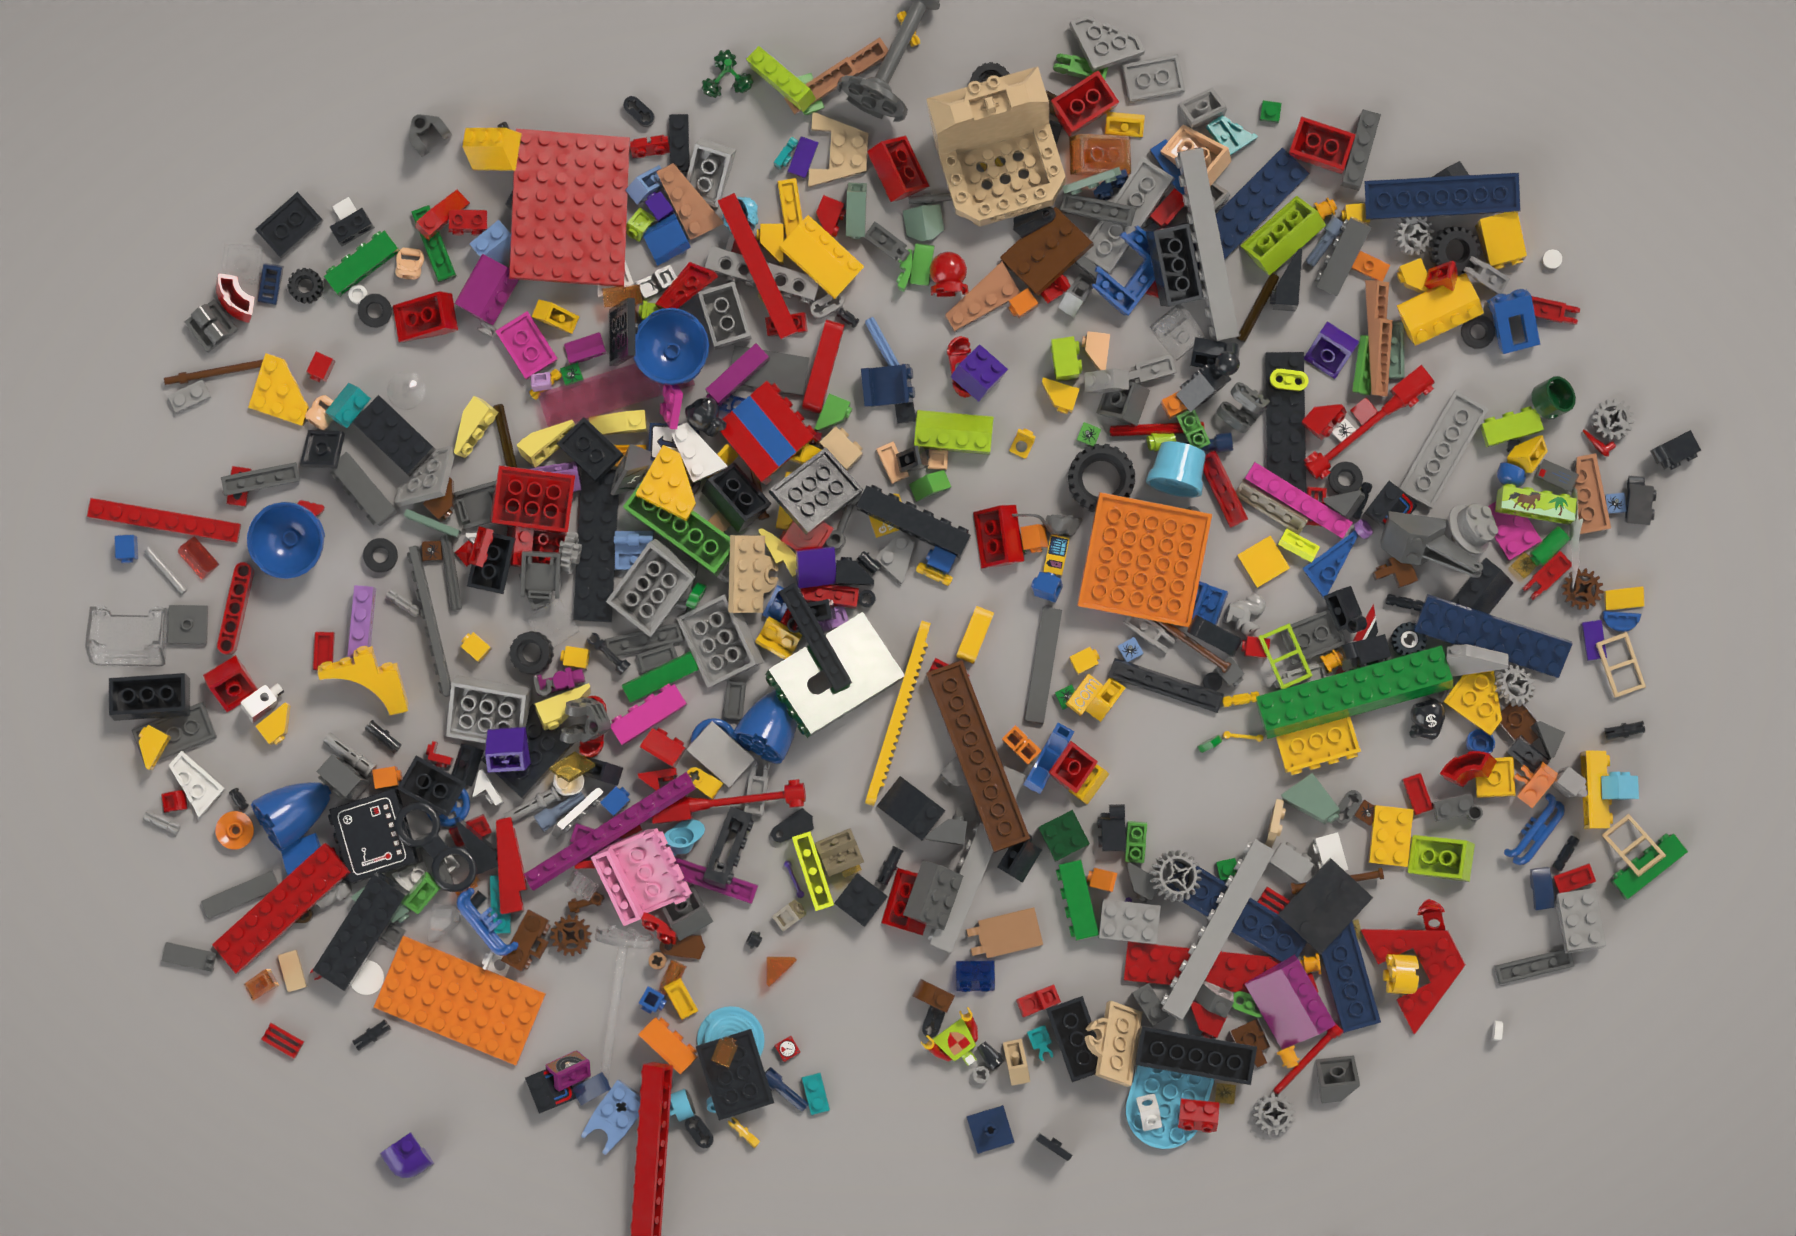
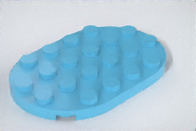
M1137 1065L1126 1102V1117L1132 1132L1142 1142L1155 1148L1170 1149L1186 1143L1198 1130L1186 1131L1178 1128L1180 1100L1182 1098L1208 1101L1214 1079ZM1155 1094L1162 1127L1143 1131L1136 1098ZM1145 1100L1144 1102H1142V1105L1149 1106L1153 1102L1151 1100Z

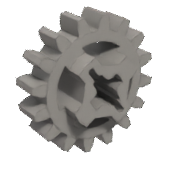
M1427 217L1401 218L1402 223H1396L1399 228L1394 229L1397 236L1393 237V239L1398 240L1396 247H1401L1400 251L1407 255H1420V252H1426L1425 247H1429V240H1433L1430 233H1433L1434 230L1429 228L1432 223L1426 222Z
M1617 398L1612 403L1607 399L1606 405L1601 402L1599 404L1601 409L1595 408L1594 412L1597 415L1592 416V419L1596 420L1592 426L1598 427L1596 433L1602 432V438L1608 435L1610 441L1614 436L1619 440L1621 438L1620 434L1624 437L1628 435L1626 430L1631 431L1632 427L1629 424H1633L1635 421L1630 419L1634 415L1633 412H1628L1630 406L1624 407L1625 401H1622L1620 404L1617 403ZM1609 407H1615V409L1610 412L1605 410ZM1622 412H1623L1624 415H1625V420L1622 418V415H1621ZM1616 414L1615 422L1612 425H1610L1611 418L1609 417H1612ZM1601 419L1604 420V424H1605L1604 427H1603V425H1602V423H1601ZM1615 427L1619 429L1621 428L1620 431L1611 432V430Z
M568 531L567 536H565V542L561 541L559 553H562L560 565L562 573L571 574L575 564H579L582 544H578V533Z
M1509 665V668L1500 670V673L1496 675L1498 680L1494 682L1495 685L1499 686L1496 689V692L1501 693L1499 698L1504 697L1505 703L1511 702L1513 707L1515 705L1520 707L1528 703L1530 698L1534 696L1532 691L1536 689V687L1531 685L1534 680L1529 679L1531 674H1525V668L1519 670L1518 665L1514 667Z
M1271 1092V1097L1265 1094L1264 1101L1257 1100L1260 1106H1254L1258 1113L1253 1114V1116L1259 1118L1255 1123L1262 1124L1261 1130L1268 1128V1134L1274 1130L1275 1134L1278 1135L1280 1129L1282 1132H1286L1285 1126L1291 1128L1290 1120L1295 1121V1118L1291 1117V1114L1296 1113L1295 1110H1291L1294 1104L1287 1103L1288 1097L1282 1099L1281 1093L1277 1097H1275L1274 1092ZM1277 1101L1282 1102L1287 1109H1281ZM1269 1102L1270 1106L1268 1109L1262 1111L1264 1105ZM1273 1108H1275L1276 1111L1283 1112L1279 1115H1276V1119H1274V1117L1271 1115H1266L1270 1112H1273ZM1287 1116L1285 1122L1280 1125L1282 1117ZM1263 1118L1271 1120L1272 1126L1266 1124Z

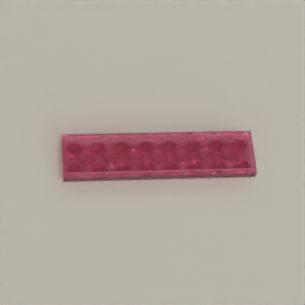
M634 363L538 393L547 426L551 427L569 420L576 423L583 417L589 419L663 396V387L666 384L651 380ZM692 379L687 383L678 384V386L682 390L695 386V383Z

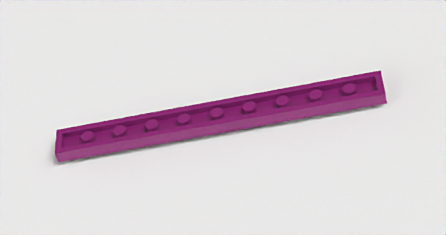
M685 772L526 872L524 876L530 888L535 891L694 791L696 787L690 775Z
M576 823L570 842L574 843L595 829ZM617 838L616 840L612 841L611 843H609L608 845L604 846L603 848H601V849L598 850V851L600 852V851H602L603 849L607 848L608 846H610V845H612V844H614V843H616V842H619V841H621V840H623V839H622V838ZM675 857L676 861L674 864L679 865L684 876L682 880L750 904L753 903L758 885L733 877L731 884H727L725 889L703 881L707 867Z

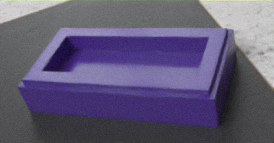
M801 136L788 173L806 179L819 142Z
M1602 620L1582 622L1587 661L1601 659L1596 643L1604 640ZM1604 644V645H1602V648H1603L1605 657L1607 658L1606 647H1605V644Z

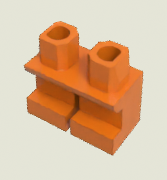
M1016 725L1002 738V741L1027 765L1042 751Z

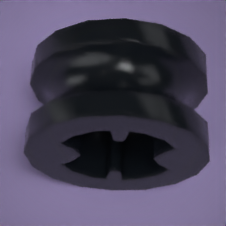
M871 590L862 591L858 597L859 603L863 607H871L876 601L875 594ZM866 593L867 596L868 594L872 595L870 598L872 602L869 604L862 602L864 599L863 595Z

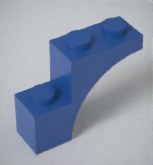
M1057 723L1028 775L1024 786L1041 794L1051 776L1049 771L1068 745L1075 731Z

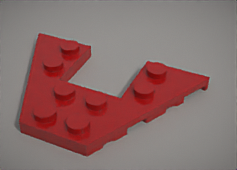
M1362 929L1361 932L1378 965L1386 961L1387 954L1399 955L1412 948L1422 964L1430 983L1418 988L1413 994H1405L1396 999L1415 1034L1466 965L1449 930Z

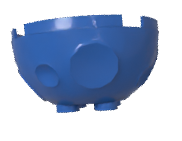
M676 308L661 309L651 313L639 324L638 333L635 334L636 356L633 358L637 367L645 376L653 381L668 385L687 383L699 375L705 365L709 353L708 335L704 326L692 314Z
M291 502L274 503L263 508L252 520L247 533V547L251 558L266 574L276 578H295L307 573L316 565L324 548L325 533L319 518L304 506Z

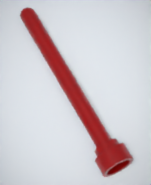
M1337 1024L1328 1029L1327 1034L1273 1089L1274 1094L1281 1093L1333 1038L1340 1037L1344 1031Z

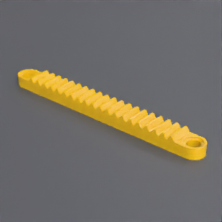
M921 621L865 804L874 806L880 787L885 786L882 780L887 779L885 775L886 772H889L887 765L892 764L889 758L894 757L891 751L896 750L894 743L899 741L896 736L901 735L898 729L903 728V725L900 722L905 721L903 714L908 712L905 707L910 706L907 700L912 699L910 692L915 690L912 685L917 684L914 678L919 677L917 670H921L919 663L924 661L921 656L926 655V651L923 648H928L926 638L930 629V622Z

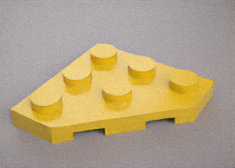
M265 353L248 408L303 426L306 419L305 414L309 410V406L304 400L286 360Z
M663 445L639 486L636 496L687 521L696 506L680 453Z
M1494 671L1463 675L1443 701L1447 706L1490 736L1502 722L1498 692H1496L1497 686L1494 684Z

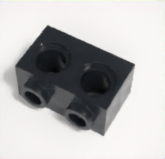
M363 208L329 226L341 246L375 228Z

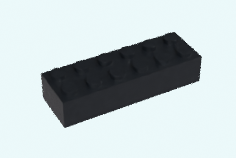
M866 485L857 504L858 511L934 547L937 546L948 551L959 559L962 558L971 539L968 529L962 526H958V528L951 526L952 522L942 517L940 520L934 518V513L925 509L922 512L917 509L915 504L908 501L903 503L899 501L898 496L892 493L886 495L882 493L881 488L875 485H871V487Z
M377 871L374 873L313 971L343 991L349 989L410 891L381 872Z
M1141 1026L1135 1065L1251 1085L1257 1047Z

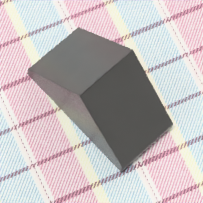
M1358 490L1323 498V501L1350 520L1365 499V494Z
M1539 721L1535 723V727L1547 758H1554L1565 732Z

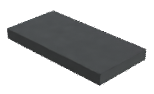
M734 345L731 365L750 348ZM763 350L770 360L742 385L759 388L765 381H768L771 384L776 383L783 393L803 396L810 358Z
M204 702L190 706V716L160 718L131 730L142 760L139 734L143 727L148 725L171 736L159 760L217 738Z

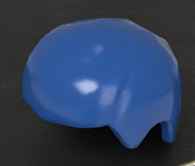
M1505 462L1500 463L1497 472V478L1501 484H1513L1516 488L1524 484L1526 475L1524 476L1525 471L1522 468Z
M1475 729L1468 734L1466 747L1469 752L1482 751L1491 754L1495 748V739L1493 735L1490 736L1481 729Z

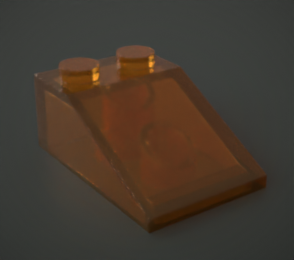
M1078 134L1069 137L1070 175H1096L1117 167L1120 168V171L1126 169L1127 174H1131L1130 136Z

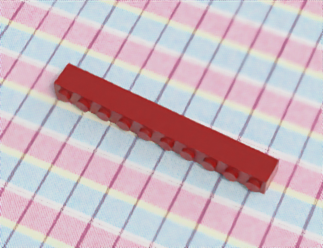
M650 1062L643 1064L641 1070L642 1085L640 1088L641 1099L638 1110L639 1126L637 1128V1156L634 1167L635 1183L633 1185L634 1199L632 1203V1222L630 1225L631 1236H661L673 1065Z

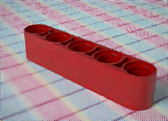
M830 320L825 321L802 405L803 410L821 414L845 324Z
M240 562L234 568L217 642L218 650L225 655H232L237 650L250 595L254 569L246 562ZM247 566L249 569L248 574L241 576V568ZM239 585L244 586V592L241 595L236 594V588ZM239 604L240 611L233 614L231 611L232 606ZM234 622L236 629L233 632H228V624ZM226 641H230L232 644L229 651H224L223 644Z

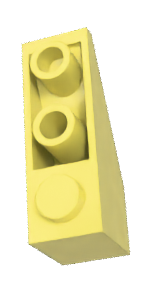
M473 396L463 410L454 453L463 458L471 454L475 444L483 437L485 430L494 422L495 416L498 414V411L483 399Z

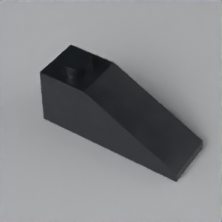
M460 817L455 818V823L464 845L477 862V875L498 867L497 848L493 849L490 842Z

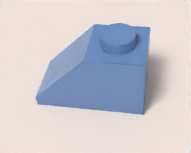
M660 165L637 176L626 188L625 191L636 204L647 200L646 198L651 193L657 192L663 187L656 172L662 169Z

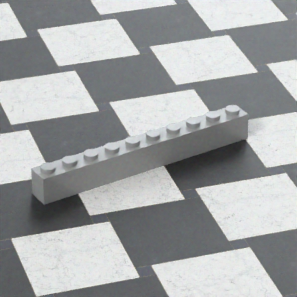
M1198 147L1177 152V157H1175L1177 168H1180L1181 176H1179L1180 186L1184 187L1185 191L1183 202L1188 207L1189 213L1186 214V218L1192 227L1191 236L1196 247V261L1199 262L1200 270L1198 272L1200 281L1203 283V300H1206L1207 303L1205 314L1207 319L1210 318L1211 326H1208L1209 334L1216 341L1238 337V326L1203 148Z
M1004 766V771L1016 799L1025 774ZM982 821L981 823L976 822L973 833L976 835L973 841L969 839L965 849L968 851L966 858H961L958 868L961 869L959 874L964 877L944 930L932 929L928 940H931L930 945L949 953L953 950L993 854Z
M1256 839L1252 843L1248 842L1243 851L1246 853L1243 860L1239 859L1234 869L1237 871L1234 877L1230 875L1225 884L1228 888L1225 893L1221 892L1218 896L1216 910L1212 909L1207 917V920H1209L1207 926H1202L1197 935L1200 937L1197 944H1192L1188 951L1191 954L1188 961L1184 960L1179 968L1182 971L1178 978L1174 977L1169 986L1172 988L1170 994H1165L1160 1003L1163 1005L1162 1011L1180 1021L1184 1019L1275 852L1274 849Z

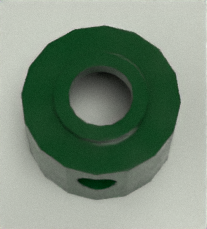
M1560 376L1549 378L1535 386L1532 391L1531 399L1535 410L1548 420L1555 419L1569 412L1576 403L1574 389L1565 378Z

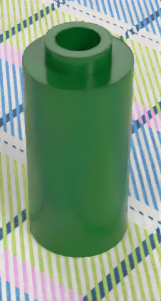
M1559 526L1555 527L1530 552V560L1536 566L1539 564L1544 566L1571 540L1570 537Z

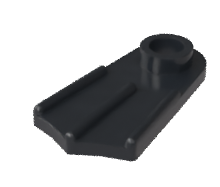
M1045 207L1013 218V230L1021 238H1024L1055 219L1056 213L1052 207Z
M801 808L772 829V839L781 843L794 836L813 830V816L804 808ZM778 830L783 832L782 837L776 836Z

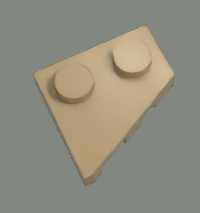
M1276 799L1268 827V836L1265 845L1270 848L1273 847L1276 836L1281 835L1283 825L1279 823L1280 819L1283 820L1285 816L1284 800Z

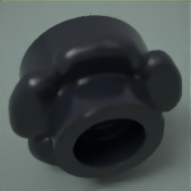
M753 930L750 932L746 940V944L750 946V949L760 945L762 941L760 932Z

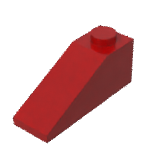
M456 189L424 214L416 222L415 227L429 241L449 223V210H463L470 202Z

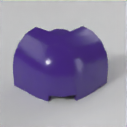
M411 1132L380 1153L389 1169L401 1178L417 1176L435 1164L425 1148L420 1146Z

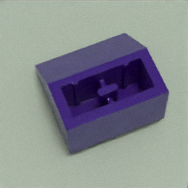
M526 727L487 730L485 757L488 773L526 770L531 764Z

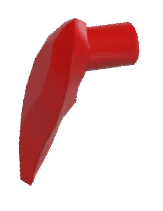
M1582 430L1602 455L1609 457V451L1616 448L1613 441L1604 445L1588 431Z

